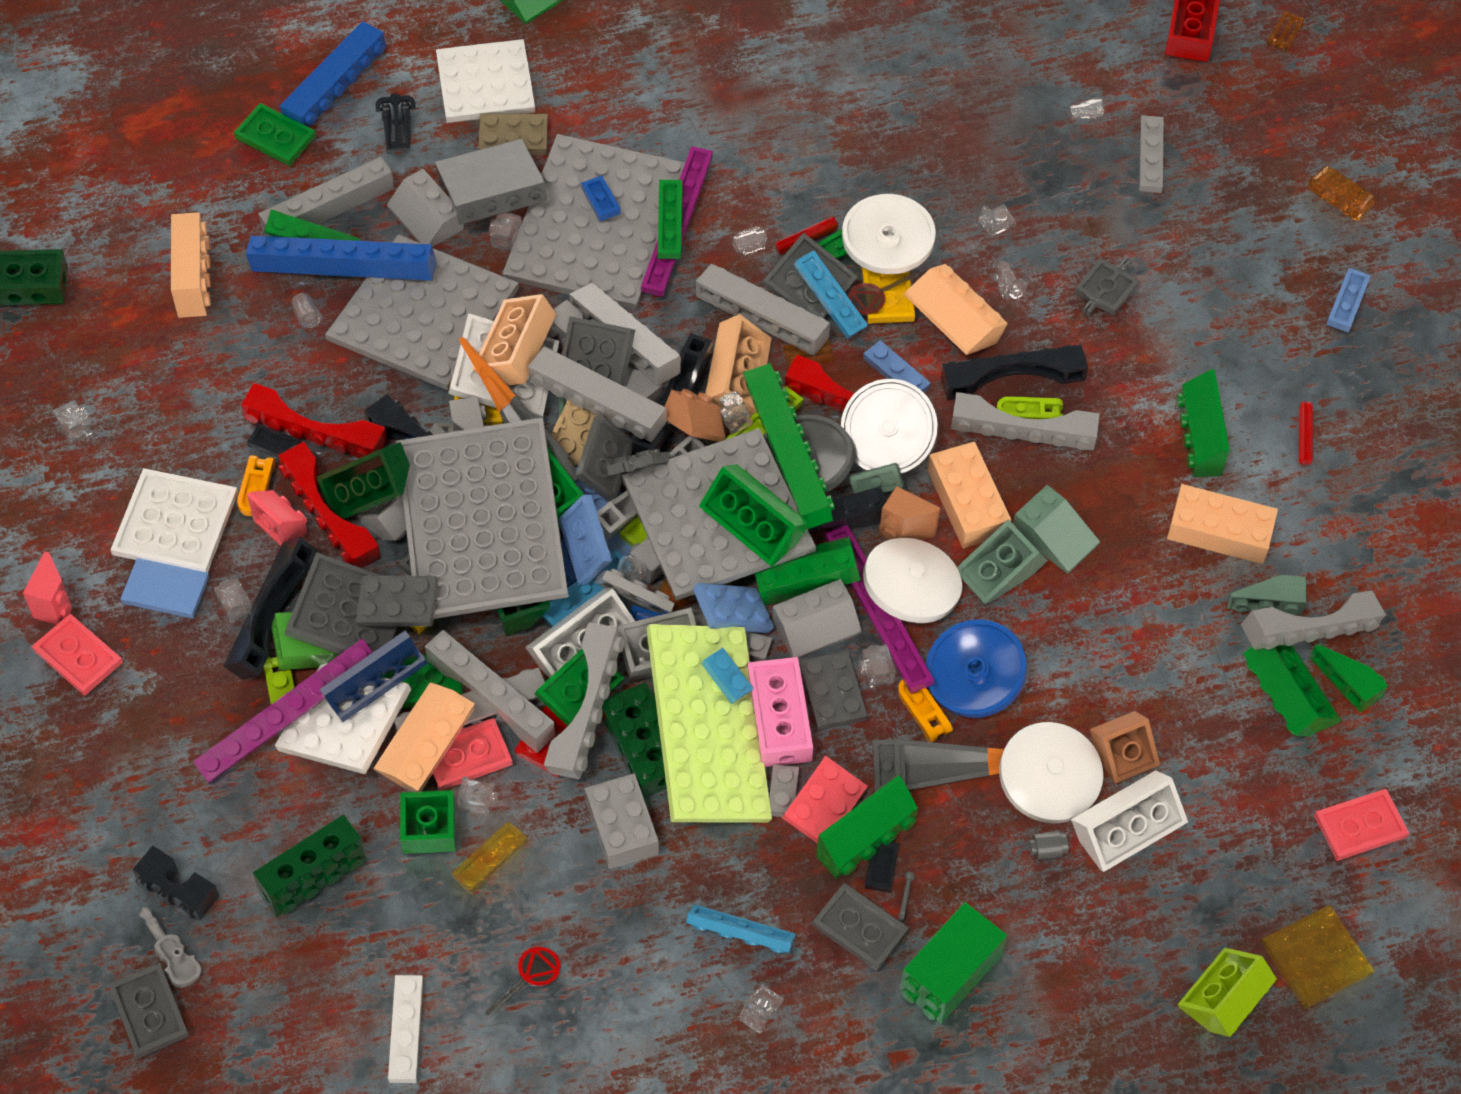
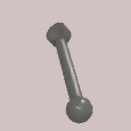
M911 871L905 874L906 884L898 918L900 922L904 921L911 881L915 879V875Z

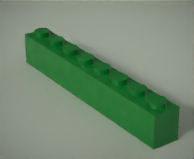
M771 363L743 372L746 387L782 476L795 502L798 514L810 523L807 529L833 521L831 511L835 510L832 498L824 493L827 491L823 477L818 478L817 476L819 468L816 460H811L809 457L812 455L809 443L802 440L804 437L802 426L794 421L797 419L793 405L788 406L787 404L790 400L786 388L781 389L780 387L782 380L779 372H774Z

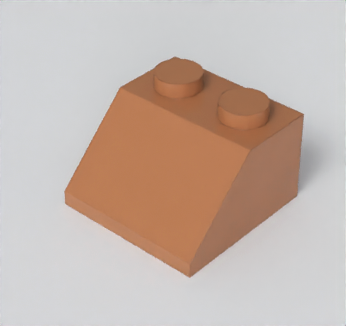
M682 389V392L671 390L665 404L668 422L693 437L718 442L725 440L720 406L711 401L712 397L700 392L696 395L686 389Z
M896 486L882 508L879 534L883 535L887 540L895 538H913L918 540L933 538L937 532L940 507Z
M1136 711L1090 729L1094 747L1114 784L1160 766L1149 719Z

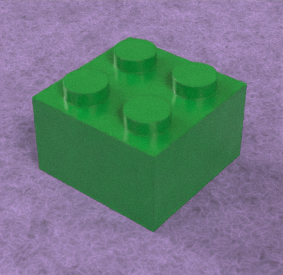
M453 790L400 793V842L403 854L456 852V804Z

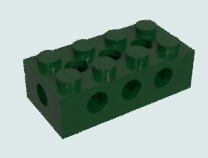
M63 249L0 251V305L64 304L68 264Z
M644 682L612 695L606 700L604 699L602 721L629 775L635 773L643 798L667 789L656 701L647 683Z
M343 814L252 873L260 896L277 918L282 914L285 915L293 911L296 905L303 900L313 898L326 885H333L346 872L358 869L363 864V861L366 860L360 835Z

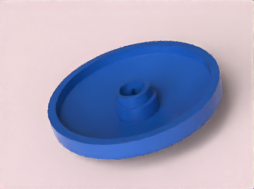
M968 620L950 627L934 642L926 660V667L934 679V684L929 686L934 698L947 711L967 718L986 717L1005 709L1017 698L1027 677V658L1020 641L1008 628L989 620Z

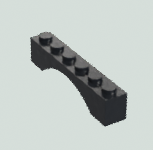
M690 333L680 352V374L670 379L658 404L665 407L671 390L682 392V389L694 392L712 358V340ZM667 421L652 442L635 436L632 441V456L642 451L660 449V453H662L675 425Z
M1081 344L1066 345L1059 348H1043L1031 352L1021 351L1016 354L973 358L960 362L951 361L942 365L941 381L948 401L956 399V392L973 395L987 383L1011 375L1041 376L1061 384L1085 381L1088 365Z
M388 394L365 409L366 421L385 427L387 439L399 441L406 438L411 439L433 435L428 429L424 430L419 425L416 417L412 414L408 415L404 411L402 404L397 399L393 400Z
M881 486L832 499L835 510L831 511L833 521L810 528L808 531L811 533L845 525L864 528L881 523L882 508L887 502Z
M301 537L282 543L223 667L242 680L260 675L269 656V642L275 613L281 611L291 592L309 572L315 555L318 553L316 548Z

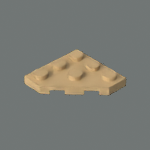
M567 400L551 436L570 456L569 461L572 465L578 467L593 419L596 416L591 411L583 407L579 408Z

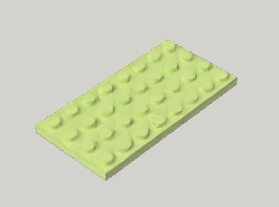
M650 624L646 629L671 822L768 823L772 820L765 766L764 762H761L751 692L731 704L701 664L704 659L724 648L749 681L747 663L750 661L745 627L710 629L709 626Z

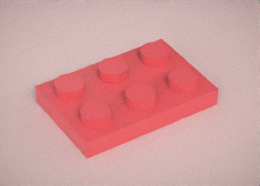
M71 614L32 646L36 654L84 696L123 663L120 656Z
M495 718L469 726L460 731L433 772V777L439 791L513 765Z
M825 756L787 809L782 819L818 844V835L850 812L868 786Z
M1387 789L1316 811L1314 814V818L1336 861L1405 839L1410 834Z

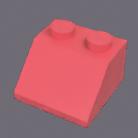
M273 490L254 491L247 494L253 521L280 546L285 541L298 537L302 538L308 534L306 517L299 510L295 511L291 508L290 502L283 495L279 496Z
M44 552L23 595L33 618L57 625L71 613L72 605L50 553Z

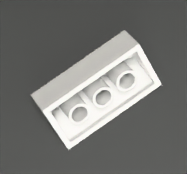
M613 588L602 589L525 647L539 668L549 678L582 649L581 644L588 622L613 627L635 622Z
M1158 771L1150 773L1071 819L1079 842L1103 872L1188 823L1172 777Z

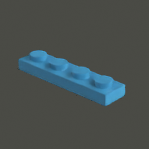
M815 251L795 261V268L847 340L866 329L868 324Z
M616 550L611 554L612 562L601 572L615 569L625 574V578L633 571V567ZM596 577L587 585H578L576 581L568 587L569 597L550 601L551 608L542 617L553 627L604 589V587L594 583Z
M696 904L689 911L686 923L693 925L698 930L715 931L722 937L739 938L749 945H763L777 953H789L796 936L792 932Z

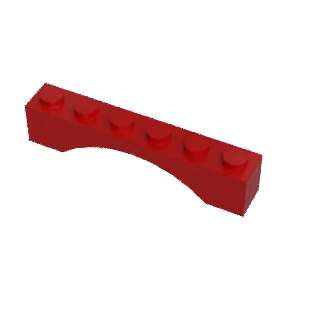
M796 355L785 375V386L789 387L796 394L809 398L815 403L830 406L839 412L844 411L848 401L855 394L835 383L823 371L818 362L800 355Z
M253 383L241 404L244 418L251 423H260L274 430L289 433L295 438L312 441L318 446L324 445L333 448L339 453L356 456L358 459L383 449L387 442L386 429L383 426L366 420L342 424L310 420L290 409L279 397L276 390L257 383Z
M305 442L279 454L280 465L278 469L284 479L289 478L293 492L296 496L301 495L307 512L309 514L313 512L316 516L315 521L321 531L326 530L328 533L327 538L332 547H338L341 551L340 557L342 561L359 568H364L381 558L379 545L367 528L343 520L323 502L317 490V476L319 473L317 461Z

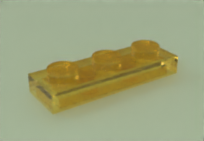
M508 821L451 873L452 878L469 894L473 893L527 843V837Z

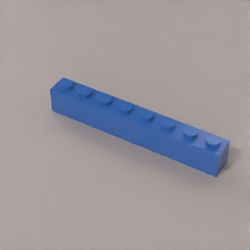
M251 236L246 250L251 270L255 272L433 280L437 264L432 244Z

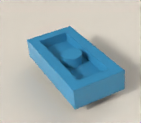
M721 648L702 661V666L731 704L754 689L724 648Z

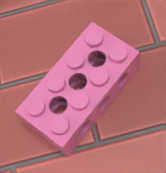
M798 657L748 662L749 681L754 688L751 691L761 762H764L765 767H771L773 764L788 765L812 762L813 744Z

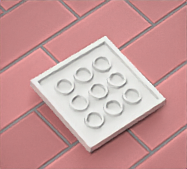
M524 39L436 49L447 123L480 119V114L535 113Z
M468 313L462 337L480 353L494 321ZM546 337L541 350L545 346L557 352L559 341ZM460 343L448 394L464 399L478 396L479 403L497 408L479 374L473 371L474 365ZM529 376L525 384L508 386L536 419L543 417L548 389L534 385L530 381Z
M143 468L111 547L112 555L134 560L140 558L208 572L238 494L237 487Z
M325 663V664L320 665L319 668H318V670H320L322 667H324V666H325L326 664H328V663ZM399 683L343 723L325 699L286 727L275 747L280 752L366 774L408 697L411 688L407 683ZM367 686L362 689L361 695L371 693L374 686ZM345 701L338 708L343 712L352 705V701Z

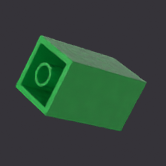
M964 902L903 969L900 984L902 996L908 1002H915L921 1007L923 1013L929 1019L937 1020L942 1024L1002 957L1007 934L968 903Z

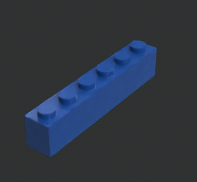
M362 21L280 105L281 114L307 127L313 125L317 118L324 111L328 110L331 103L337 97H340L351 83L356 81L358 75L368 68L378 55L383 53L386 47L384 32Z

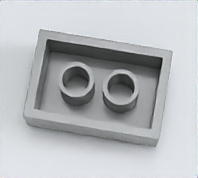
M635 773L585 788L586 805L608 869L659 855V841Z

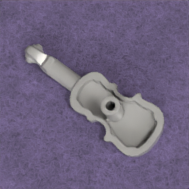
M147 907L142 908L139 915L146 920L147 927L157 940L155 953L160 957L161 961L166 963L167 968L164 970V973L168 975L171 984L182 988L195 983L201 975V966L195 960V956L185 954L184 945L181 944L177 935L165 934L157 919L153 917L151 909Z

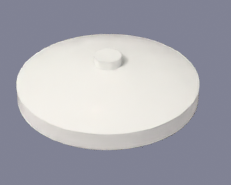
M880 194L863 199L850 209L843 222L842 240L848 255L863 268L882 274H899L918 267L929 257L935 242V225L928 211L916 201L895 194Z
M913 538L887 540L872 550L864 566V585L871 599L882 610L904 621L929 623L940 620L955 608L962 592L961 576L954 562L942 550L922 540Z
M1042 722L1023 728L1011 738L1000 759L999 776L1005 795L1016 809L1034 820L1054 824L1071 821V819L1085 812L1093 805L1101 791L1103 768L1095 747L1084 735L1063 724Z

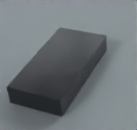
M259 423L247 441L248 447L279 458V454L302 443L300 439Z
M890 842L887 846L881 843L878 848L875 847L877 852L869 859L865 889L891 893L899 843Z

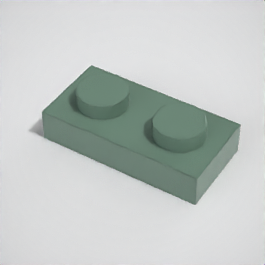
M897 462L855 473L849 477L854 493L880 486L884 493L894 490L896 486L899 488L904 486Z

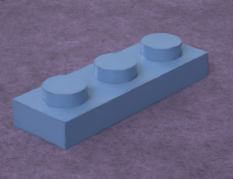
M1348 268L1326 325L1349 333L1371 275Z
M881 340L863 354V359L886 379L906 381L919 388L923 393L930 389L931 383Z

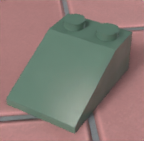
M1048 485L1015 514L1013 524L1040 553L1067 574L1100 544L1098 538L1068 501Z
M1008 519L957 568L963 581L987 605L1030 578L1048 560Z

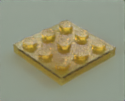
M1330 905L1280 929L1261 941L1305 1010L1372 976L1375 972Z

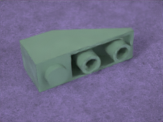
M1279 575L1232 592L1227 603V609L1243 612L1274 607L1285 613L1302 615L1306 605V577Z

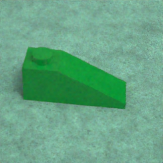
M1317 644L1314 646L1309 659L1360 713L1383 698L1388 685L1385 679L1371 667Z

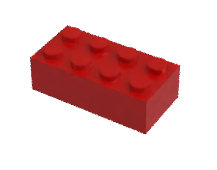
M1174 0L1164 55L1208 62L1220 0Z

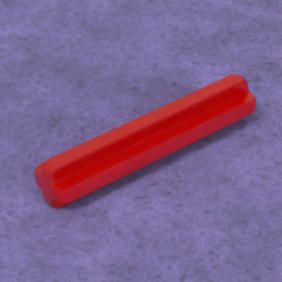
M834 217L823 220L775 243L776 250L779 254H784L803 233L814 240L836 230L838 223Z
M1303 401L1299 406V463L1301 465H1310L1313 460V404Z

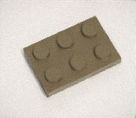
M480 114L479 150L522 139L530 155H547L548 114Z

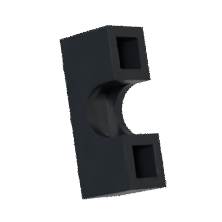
M153 845L132 869L136 877L135 882L145 891L151 889L157 893L156 896L162 902L168 905L170 902L178 907V911L188 918L193 916L200 921L219 897L216 885L196 872L183 883H172L170 879L178 870L174 858Z

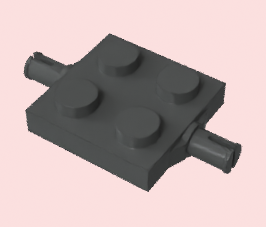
M1124 257L1119 265L1110 264L1100 258L1077 285L1074 294L1088 302L1082 308L1084 315L1086 313V316H1089L1097 307L1114 316L1135 291L1140 280L1129 275L1126 271L1132 264L1130 258Z
M660 449L647 450L636 453L633 456L614 459L615 464L608 465L607 470L609 476L624 474L649 467L653 464L669 462L671 458L669 452L660 453Z

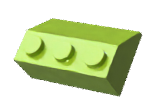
M1224 948L1177 1005L1210 1032L1231 1037L1248 1014L1252 1012L1260 999L1269 991V988L1277 978L1263 956Z

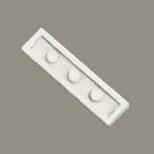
M395 975L389 1083H417L423 976Z

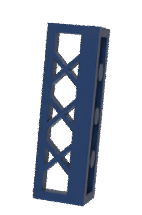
M404 631L319 690L343 723L427 665L428 662L416 648L408 633ZM413 654L418 658L413 664L404 665V661ZM388 671H395L394 677L389 680H382L383 675ZM367 686H374L371 693L361 695L362 689ZM345 701H352V705L345 711L341 712L338 708Z

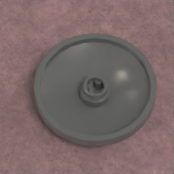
M798 415L794 421L802 426L804 432L802 440L803 442L808 441L812 455L809 457L811 460H816L819 468L817 476L818 478L823 477L827 488L826 492L839 485L851 469L853 449L850 437L842 426L829 418L818 415ZM764 434L763 437H764V439H765V441H766V443H767V445H768V447H769V449H770V451H771V453H772V456H773V458H774V460H775V462H776V464H777V466H778V463H777V461H776V458H775V456H774V453H773V451H772V448H771V446H770V444H769V441H768V439H767V436H766V434Z

